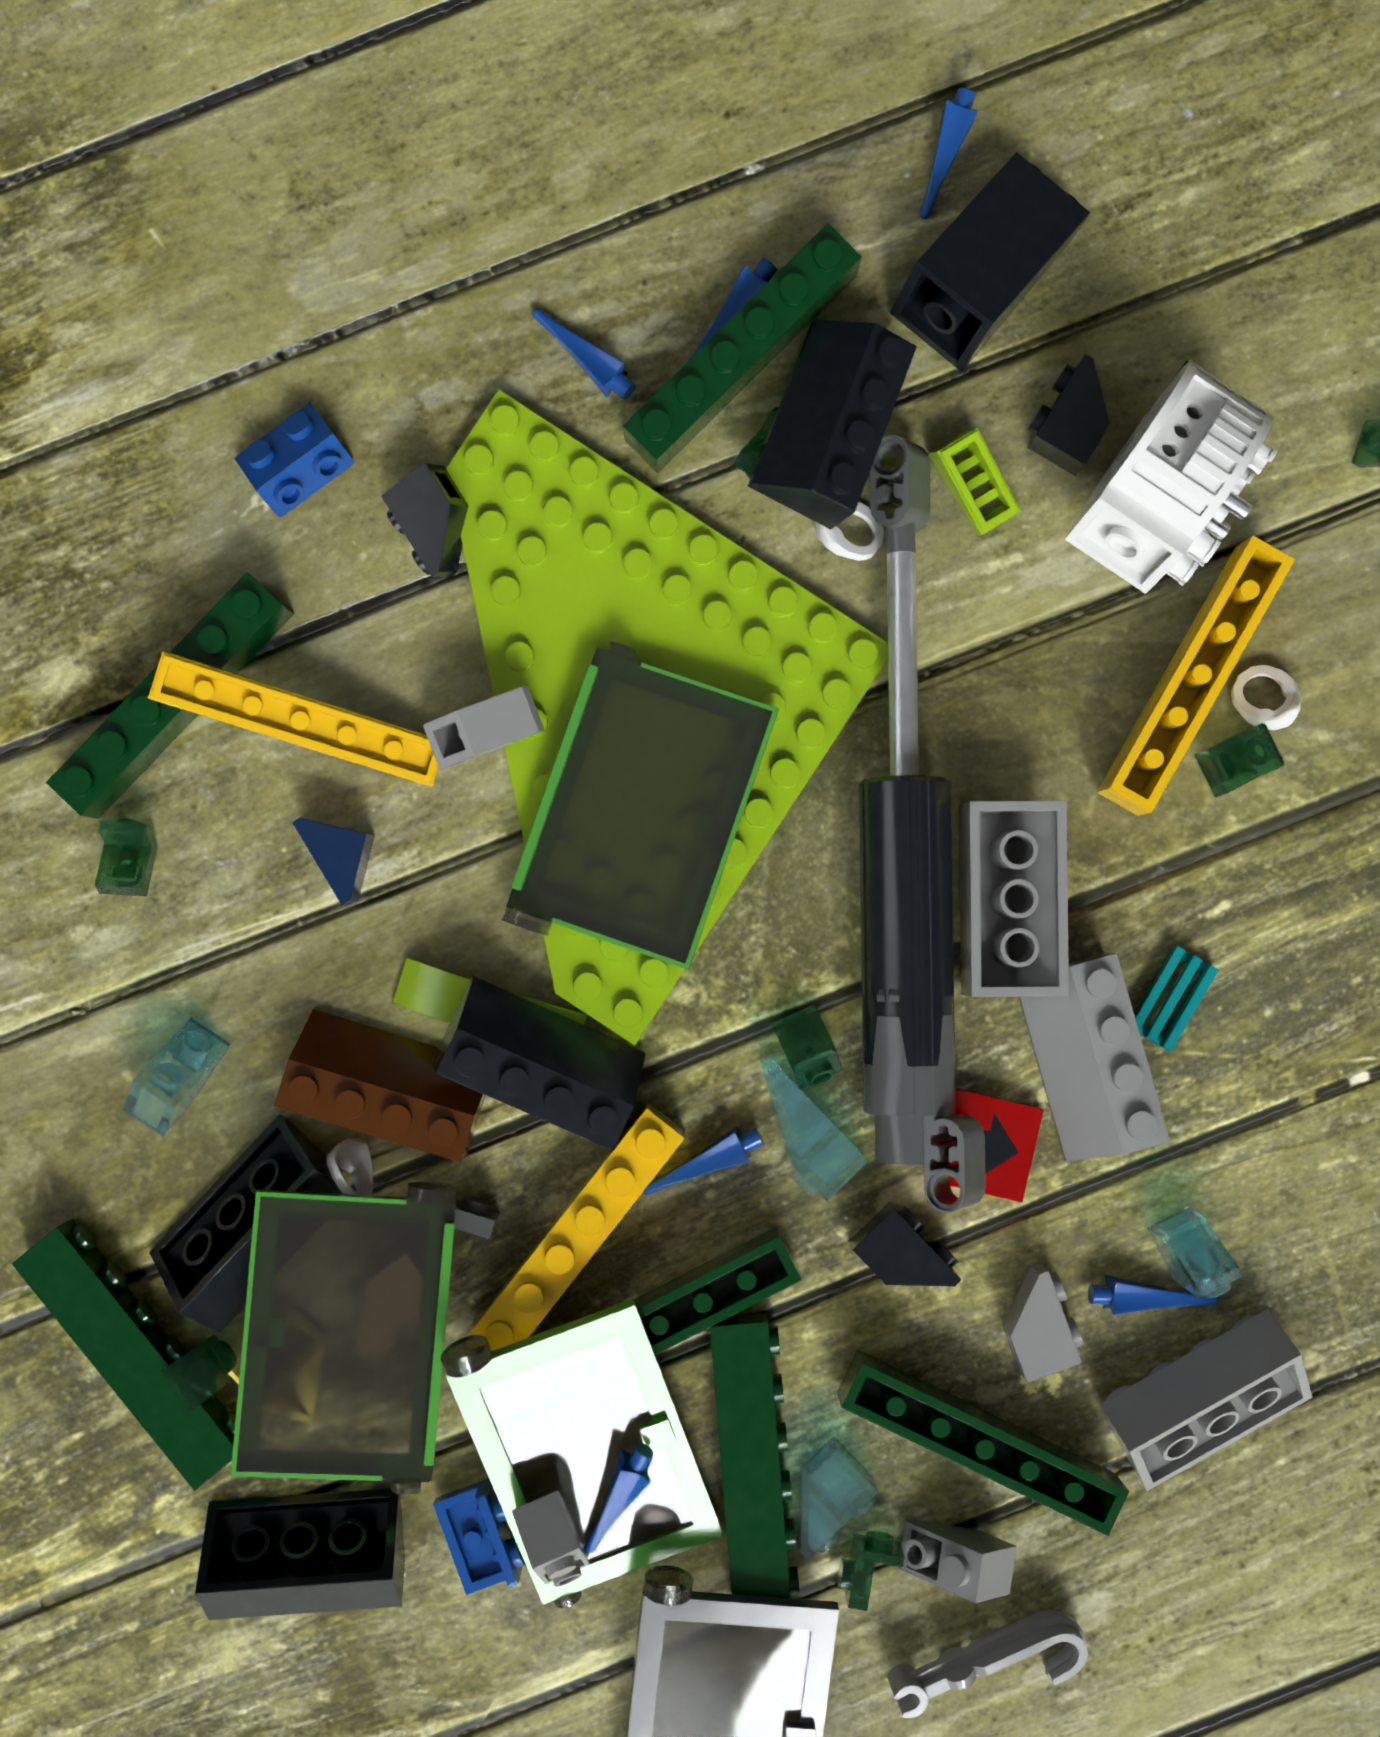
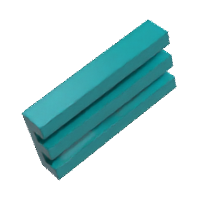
M1173 945L1134 1012L1140 1035L1171 1052L1219 969L1208 965L1199 957L1191 955L1182 947ZM1181 960L1186 963V966L1149 1028L1145 1027L1143 1023ZM1198 970L1201 972L1164 1037L1159 1035L1195 972Z

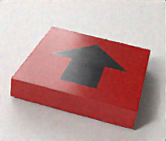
M956 1088V1115H972L980 1122L984 1130L986 1175L984 1194L1022 1203L1044 1109ZM952 1136V1140H957V1137ZM958 1161L951 1162L952 1165L959 1163ZM951 1177L950 1186L960 1188L958 1182Z

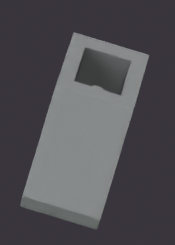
M528 685L464 707L423 724L440 770L471 760L544 731Z
M1040 1262L1030 1265L1003 1323V1329L1018 1371L1027 1383L1081 1364L1082 1361L1077 1347L1084 1345L1074 1318L1066 1319L1060 1302L1067 1300V1296L1057 1272L1050 1274Z
M558 1490L512 1510L531 1568L545 1585L553 1582L555 1587L571 1583L582 1576L580 1569L589 1566L590 1562L567 1505Z
M907 1520L904 1523L898 1569L976 1604L1010 1594L1016 1545L977 1529Z

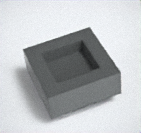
M464 1196L463 1201L454 1199L455 1208L451 1207L449 1221L453 1222L454 1220V1229L490 1239L495 1231L500 1215L499 1212L490 1210L492 1204L473 1196Z

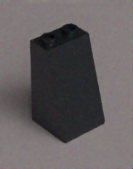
M1016 152L919 258L896 299L890 314L962 372L1073 240L1091 212L1083 207L1072 195L1067 194L1044 175L1037 166L1031 164Z

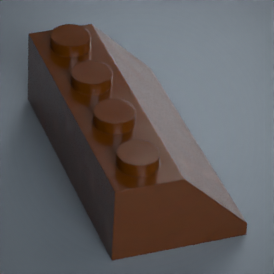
M314 1009L288 1059L274 1106L461 1163L468 1155L486 1095L436 1074L431 1062L437 1052V1046Z

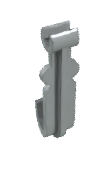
M1047 1609L1033 1613L975 1639L964 1648H949L940 1655L939 1659L917 1669L906 1664L897 1665L888 1672L887 1679L904 1718H914L925 1711L928 1699L950 1689H966L975 1682L978 1676H988L1039 1653L1056 1643L1066 1642L1061 1651L1043 1662L1048 1679L1054 1685L1060 1684L1079 1673L1086 1663L1088 1650L1084 1632L1077 1621L1065 1612Z

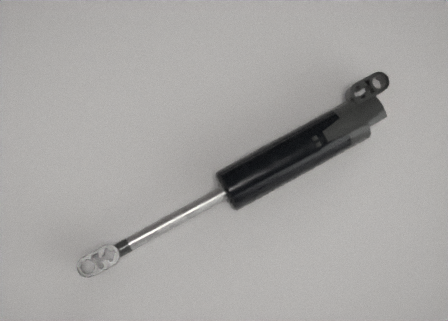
M887 434L882 438L869 473L871 515L877 523L886 527L890 776L864 779L859 784L863 1111L875 1115V1161L902 1165L924 1164V1190L927 1201L935 1210L942 1213H951L975 1205L982 1199L985 1193V1135L982 1125L972 1115H956L951 782L945 777L919 775L915 532L920 531L926 525L930 516V461L928 453L923 447L896 434ZM904 452L903 462L896 469V460ZM952 1136L957 1137V1140H952ZM954 1161H958V1162H959V1163L954 1164V1165L951 1164V1162H954ZM951 1177L959 1184V1198L951 1190Z

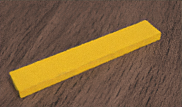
M164 650L162 651L148 699L430 787L433 786L439 766L428 737L424 733Z

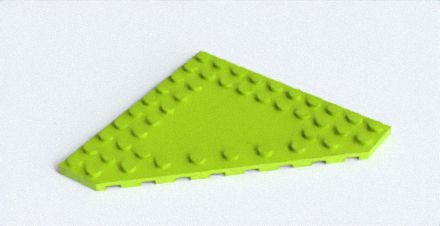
M498 389L448 465L447 472L469 505L461 533V540L493 695L497 696L528 685L544 727L542 732L504 746L524 845L526 846L588 666L593 664L597 649L779 708L696 948V953L888 660V642ZM613 680L539 892L674 939L706 848L705 845L693 841L702 814L716 818L748 725ZM540 918L555 994L628 1042L636 1045L685 969Z

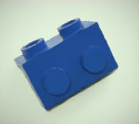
M310 402L288 416L285 421L259 440L250 444L247 449L234 458L254 489L278 517H283L354 463L348 452Z
M490 1479L482 1480L435 1498L433 1506L466 1595L506 1581L508 1587L517 1585L522 1566L526 1564L515 1538L510 1536L505 1522L507 1519Z

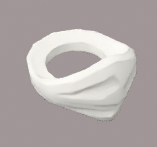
M858 502L853 514L864 519L872 530V542L868 546L852 544L844 538L842 531L837 526L830 530L814 522L817 538L827 549L836 555L857 561L867 560L883 545L884 529L872 517L870 508L863 503Z
M1268 665L1251 666L1236 677L1231 689L1233 706L1248 723L1257 728L1275 731L1288 727L1294 722L1301 709V695L1298 684L1286 672ZM1264 676L1276 681L1281 686L1282 693L1286 697L1284 704L1275 711L1268 708L1259 709L1250 705L1243 695V687L1250 679Z
M347 1138L338 1143L326 1156L331 1176L343 1194L372 1195L374 1186L369 1145L366 1140L361 1138ZM340 1168L349 1172L357 1192L347 1183Z

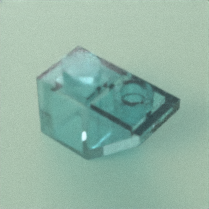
M190 1018L133 1079L123 1110L161 1136H164L192 1104L229 1049L230 1043L193 1018Z
M1187 1207L1147 1227L1172 1278L1198 1299L1203 1296L1207 1299L1220 1296L1232 1288L1231 1282L1243 1277L1239 1267L1203 1214L1195 1209Z
M835 1436L800 1468L798 1538L801 1553L807 1560L817 1551L824 1553L830 1549L841 1534L839 1529L852 1517L859 1519L864 1516L875 1502L874 1496L878 1493L873 1476Z

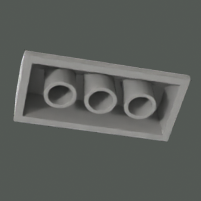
M969 801L959 804L961 995L970 997L1069 996L1067 801Z
M1102 952L1070 961L1069 996L1019 997L1065 1161L1124 1155L1170 1142L1117 953Z
M1266 1309L1256 1316L1247 1315L1234 1324L1231 1330L1215 1339L1208 1338L1200 1341L1192 1348L1190 1353L1173 1363L1165 1362L1156 1366L1148 1377L1134 1385H1125L1117 1388L1108 1396L1107 1400L1100 1403V1406L1111 1430L1146 1491H1149L1313 1397L1302 1355L1269 1310Z

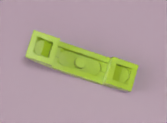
M407 957L393 1003L450 1023L471 978ZM512 992L585 1025L588 1016L586 1013Z

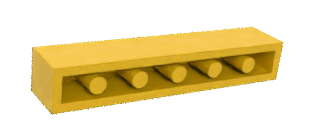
M1251 536L1235 547L1096 793L1137 816L1152 813L1295 561L1294 558L1255 536Z
M648 1102L619 1138L614 1150L608 1152L476 1320L465 1340L491 1360L494 1350L529 1338L683 1142L685 1131Z

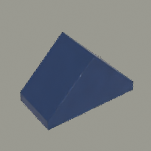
M301 817L292 822L341 905H352L359 901L375 836Z

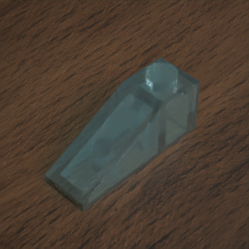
M765 1052L759 1058L790 1160L793 1167L797 1170L792 1178L811 1198L818 1192L828 1201L868 1162V1159Z

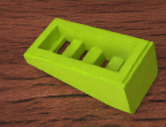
M978 427L959 433L928 453L937 471L979 536L1021 512ZM967 448L971 455L955 464L952 456ZM978 465L981 472L964 482L961 474ZM988 481L991 488L973 499L970 491ZM998 497L1002 505L982 516L979 508Z

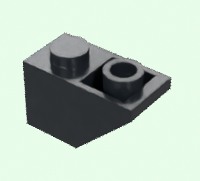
M1084 354L1076 367L1067 363L1052 388L1060 394L1051 408L1044 404L1041 406L1028 430L1035 433V436L1027 448L1074 476H1077L1087 464L1110 425L1094 359Z
M424 463L381 497L389 508L387 511L389 521L398 532L405 534L414 548L412 556L418 567L431 577L450 578L458 572L462 549L461 533L469 505L445 466Z
M888 1202L848 1241L852 1250L885 1285L955 1287L962 1280L953 1269L959 1261L939 1240L931 1246L920 1235L925 1226L906 1206L898 1212Z

